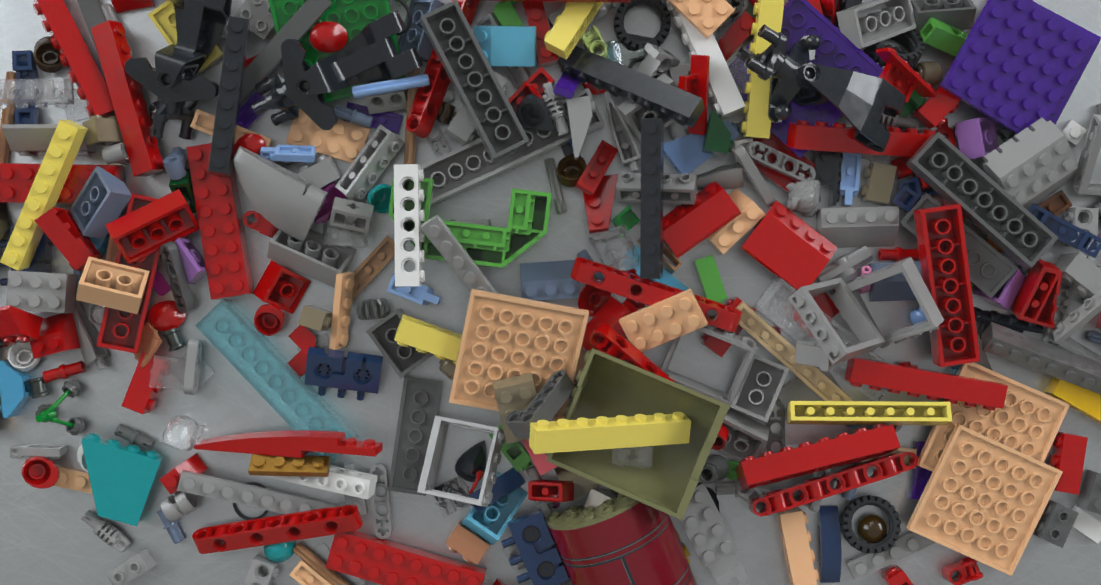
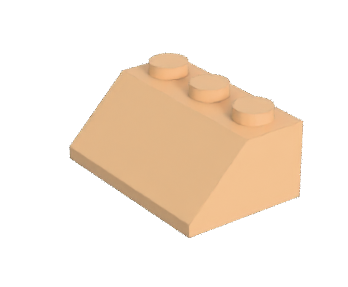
M734 189L729 196L742 214L705 239L719 255L726 253L766 215L753 200L738 189Z
M89 256L78 284L76 300L138 314L150 271Z

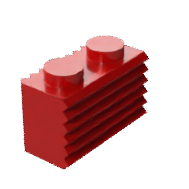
M542 479L529 481L528 499L548 502L573 501L574 482Z

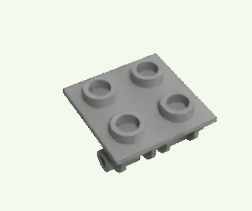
M245 0L233 16L249 19L250 30L263 40L267 36L271 38L274 34L272 29L275 26L268 0Z

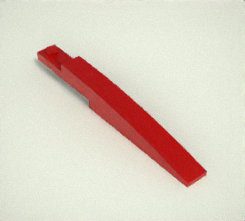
M287 430L242 433L208 438L194 445V449L302 458L310 451L375 457L383 450L382 442H375L373 439L358 441L356 438L345 439V432Z

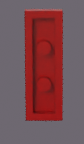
M602 140L575 187L592 196L618 149Z

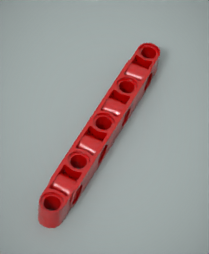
M457 0L471 27L479 0ZM434 48L424 74H428L430 83L427 86L418 88L406 122L407 130L420 138H426L431 133L450 84V79Z
M581 257L575 258L570 277L576 281L647 305H653L683 292V290L650 279H640L638 275ZM600 272L604 275L605 278L598 279L595 276V273ZM639 285L642 290L635 291L632 286ZM694 294L708 322L707 325L736 332L742 316L740 310ZM715 310L717 314L710 316L707 314V311Z
M600 323L596 326L590 336V341L599 351L673 381L608 324ZM723 424L717 435L720 438H716L712 446L714 450H721L726 445L729 432Z
M900 451L874 458L755 497L750 501L749 509L753 514L760 517L783 512L914 469L918 465V457L913 452ZM906 455L909 457V463L907 465H905L903 462V459ZM869 467H872L873 474L869 477L867 475V469ZM835 478L837 481V485L835 488L832 489L830 487V481L831 479ZM796 490L800 492L798 500L793 498V493ZM758 502H762L764 506L760 512H757L755 508Z
M345 505L200 528L193 533L192 538L199 553L208 554L351 532L360 529L363 521L356 505Z

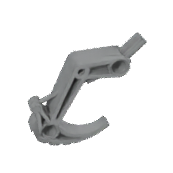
M785 444V447L791 446L792 449L799 447V445ZM832 469L810 474V479L830 473ZM835 478L830 481L832 489L834 488V481H836ZM738 479L734 480V483L715 484L716 495L735 494V497H740L748 504L753 498L772 491V489L760 486L741 493ZM799 490L794 491V500L800 498ZM822 499L803 506L808 507L812 512H817L820 509L819 503ZM758 502L755 508L758 512L763 510V503Z

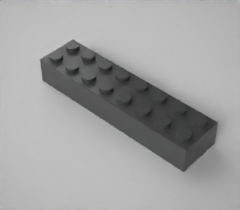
M457 0L421 16V25L492 162L527 146L529 139Z
M939 132L932 134L905 163L906 166L948 203L961 204L962 215L1022 268H1032L1058 239L1052 231Z

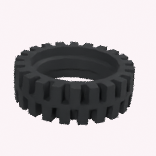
M631 0V3H621L614 18V30L617 39L627 49L634 51L644 48L647 42L659 47L667 38L671 27L670 11L667 9V5L662 3V0ZM646 5L657 11L660 16L661 27L654 38L647 41H638L627 34L623 21L626 13L634 6Z
M912 30L888 39L894 40L908 49L909 54H897L907 61L911 68H914L924 52L925 43L922 41L923 38L918 36L919 33L917 31L912 32ZM878 42L864 47V53L872 58L874 62H878L881 68L886 66V63L875 53L877 49L885 48L881 43Z
M866 495L849 502L841 515L840 525L845 540L852 547L864 553L876 554L887 551L890 547L894 546L901 532V520H899V514L890 502L878 496ZM865 505L879 507L886 513L889 519L887 536L875 544H867L860 541L852 530L854 513Z

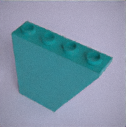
M94 433L85 434L81 443L98 516L137 526L162 457L155 451H141L135 445L124 446L120 444V441L114 439L107 441Z

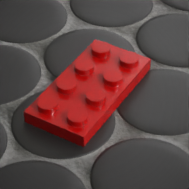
M771 132L769 139L753 138V142H761L814 168L815 163L805 156H802L800 159ZM754 147L756 154L759 153V154L763 155V154L765 153V152H762V153H761V152L757 151V150H756L757 147ZM770 153L767 157L768 162L774 164L776 156ZM753 161L762 176L788 194L789 190L786 186L789 183L796 184L798 182ZM787 161L784 167L786 171L791 172L793 164ZM798 170V171L796 172V173L800 172V173L804 174V175H805L804 178L809 177V175L807 174V171H800V170Z

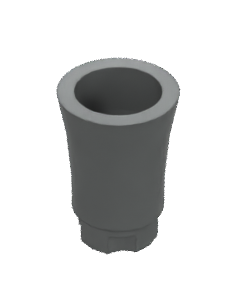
M710 455L699 477L700 481L704 484H713L716 481L725 479L729 472L727 461L720 455Z

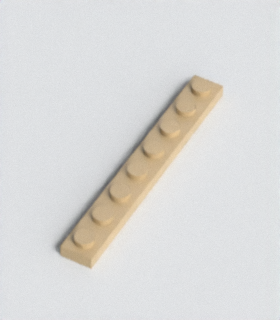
M744 301L736 307V309L742 312L739 325L824 401H854L819 368L796 363V348Z

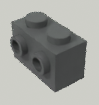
M1049 500L1033 534L1063 548L1079 513Z

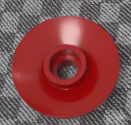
M587 284L580 292L578 308L589 310V317H593L611 297V292Z

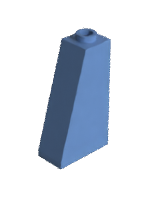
M729 120L723 121L731 133L730 140H735L739 136L738 127L735 123H730ZM689 134L664 144V156L678 174L691 173L715 155L702 152L705 135Z

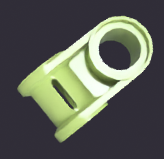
M593 25L590 30L584 32L580 42L586 50L592 53L598 50L603 51L597 55L608 59L607 46L596 25Z

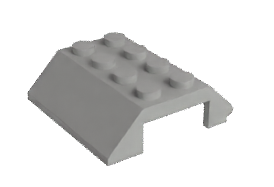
M1043 118L1031 124L1030 129L1027 127L1014 136L1015 141L1010 138L998 147L999 152L994 149L983 157L985 163L982 166L986 174L996 177L999 186L1027 210L1032 203H1039L1073 180L1079 168L1065 134L1051 120L1046 122Z

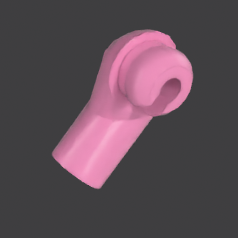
M863 266L861 276L872 272V268L870 266ZM871 284L857 289L860 294L868 293L871 289Z

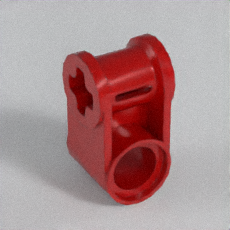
M247 211L243 215L242 220L245 226L270 238H273L279 230L258 212ZM250 217L257 219L256 223L251 222Z
M965 557L960 561L948 564L942 569L943 578L953 585H962L970 581L979 580L984 576L979 570L977 560L970 557ZM956 571V576L952 579L951 575Z

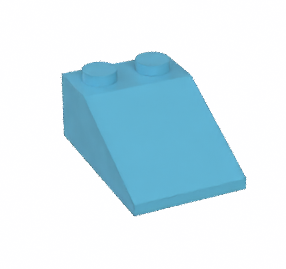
M474 26V35L490 66H536V26Z
M517 488L479 514L472 507L461 524L491 545H494L505 531L508 522L511 521L528 493L521 488Z

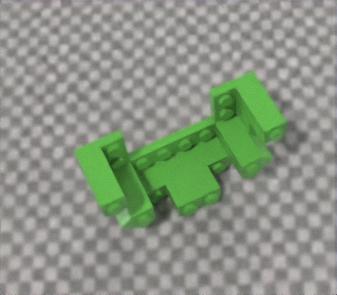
M393 174V180H392L391 197H390V205H389V213H388L393 220H394V174ZM424 178V182H421V190H424V202H421V210H424L425 215L424 222L429 220L434 182L433 179ZM407 181L404 186L405 190L411 191L414 188V182ZM512 188L507 228L444 220L443 222L477 266L504 269L537 245V242L547 235L552 193ZM407 201L405 203V210H413L414 202ZM408 221L405 224V229L408 232L412 231L415 227L413 221ZM425 234V241L421 242V250L425 251V259L446 262Z

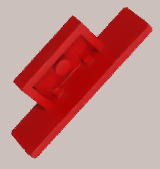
M890 47L876 50L875 53L886 63L879 78L885 79L906 96L904 103L908 102L914 90L921 97H936L937 92L932 88V85L925 82L921 75L909 66V63L897 54L896 50Z
M691 55L690 75L679 76L678 88L701 97L705 107L693 128L688 126V133L705 135L707 130L709 55Z

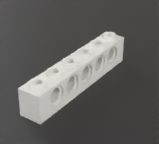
M418 164L394 165L395 287H420L422 282H425V270H422V262H425V251L421 250V242L425 241V233L420 228L421 222H424L425 218L424 210H421V202H424V190H421V182H424V170L420 169ZM407 181L414 182V188L411 191H406L404 188ZM407 201L414 202L413 210H405V203ZM413 221L415 223L414 229L409 232L406 231V222ZM408 241L415 243V248L411 252L405 249V244ZM408 261L415 263V269L412 272H408L405 268Z
M330 465L328 477H264L369 499L375 494L378 475Z

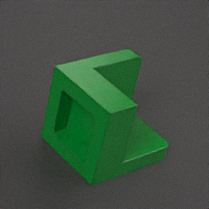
M914 90L908 102L904 103L899 116L908 117L925 100Z
M630 205L611 220L622 235L626 234L640 221L631 210Z

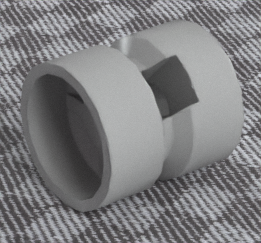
M182 491L176 492L175 496L170 495L160 503L163 514L170 522L179 520L184 516V513L189 514L198 509L196 496Z

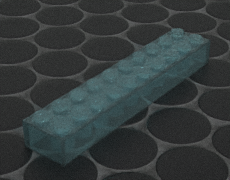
M222 299L195 325L293 430L345 432V439H358L360 437L329 403L318 394L312 385L304 384L305 378L303 376L300 377L288 364L289 361L263 334L257 331L254 324L230 299ZM315 452L318 456H330V464L341 455L337 453Z

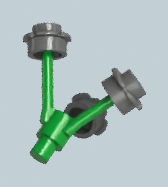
M74 380L65 381L62 387L64 394L53 405H40L35 413L36 421L65 425L66 431L72 436L82 433L85 425L80 417L71 418L67 422L57 419L55 411L56 407L67 396L74 398L76 395H80L81 386Z

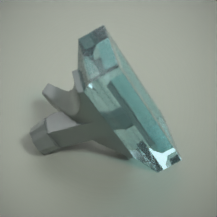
M611 40L605 42L609 60L628 68H632L633 64L644 60L647 55L643 48L631 51L618 41Z

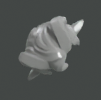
M819 180L800 181L796 184L789 183L786 186L789 190L787 208L801 213L805 217H813L817 213V205L821 201Z

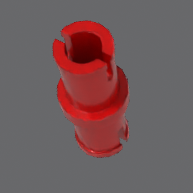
M896 247L895 249L879 248L877 256L879 261L895 260V262L909 257L914 261H918L919 250L902 249L901 247Z
M82 360L69 365L62 364L58 368L44 371L43 379L46 383L61 378L68 379L72 375L85 372L86 367Z

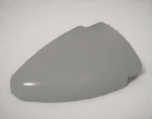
M240 146L234 157V166L242 189L255 209L272 225L304 242L328 192L314 185H311L306 190L309 184L307 179Z

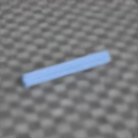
M428 74L354 86L352 87V94L354 98L427 86L430 82Z

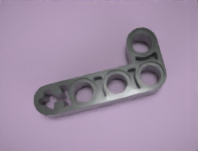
M558 370L553 373L526 410H516L506 416L505 422L515 437L529 438L530 423L539 420L551 421L575 388L566 371Z

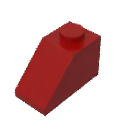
M196 453L159 480L170 495L178 492L177 488L183 470L202 474L208 467L198 453Z

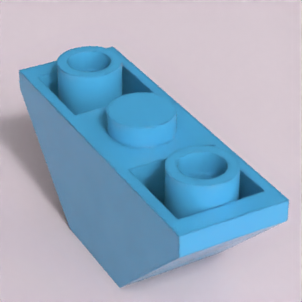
M9 360L0 361V411L3 414V418L17 416L33 395L31 384L28 383L31 376L26 372H20L13 368Z

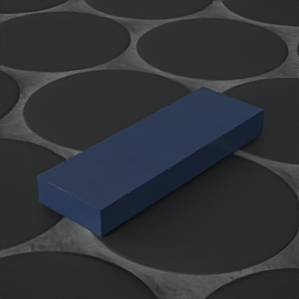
M514 467L497 477L492 488L493 498L488 507L525 484L526 481ZM481 488L467 497L479 499ZM471 504L477 514L487 508Z

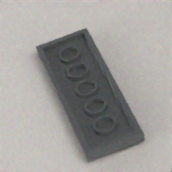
M925 193L899 223L917 237L914 210L941 206V204L928 193ZM963 223L970 281L989 298H992L1018 268Z
M404 376L388 486L389 491L427 495L417 492L434 418L439 413L443 381Z

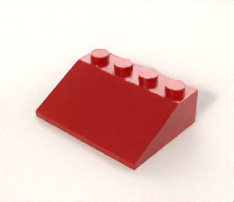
M776 200L765 211L766 215L758 221L741 249L797 291L802 286L813 284L838 247Z

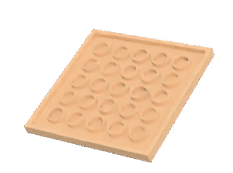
M471 289L449 403L499 411L493 381L532 373L536 394L542 389L551 375L558 370H565L573 382L589 310ZM570 396L552 419L553 421L565 419L563 414Z
M974 362L961 364L956 374L958 376L998 382L1008 386L1004 408H995V411L983 409V405L979 404L976 407L964 405V402L958 401L957 404L951 403L952 422L947 425H933L918 458V466L933 472L956 423L1044 463L1070 404Z
M956 423L906 528L1012 576L1063 471Z

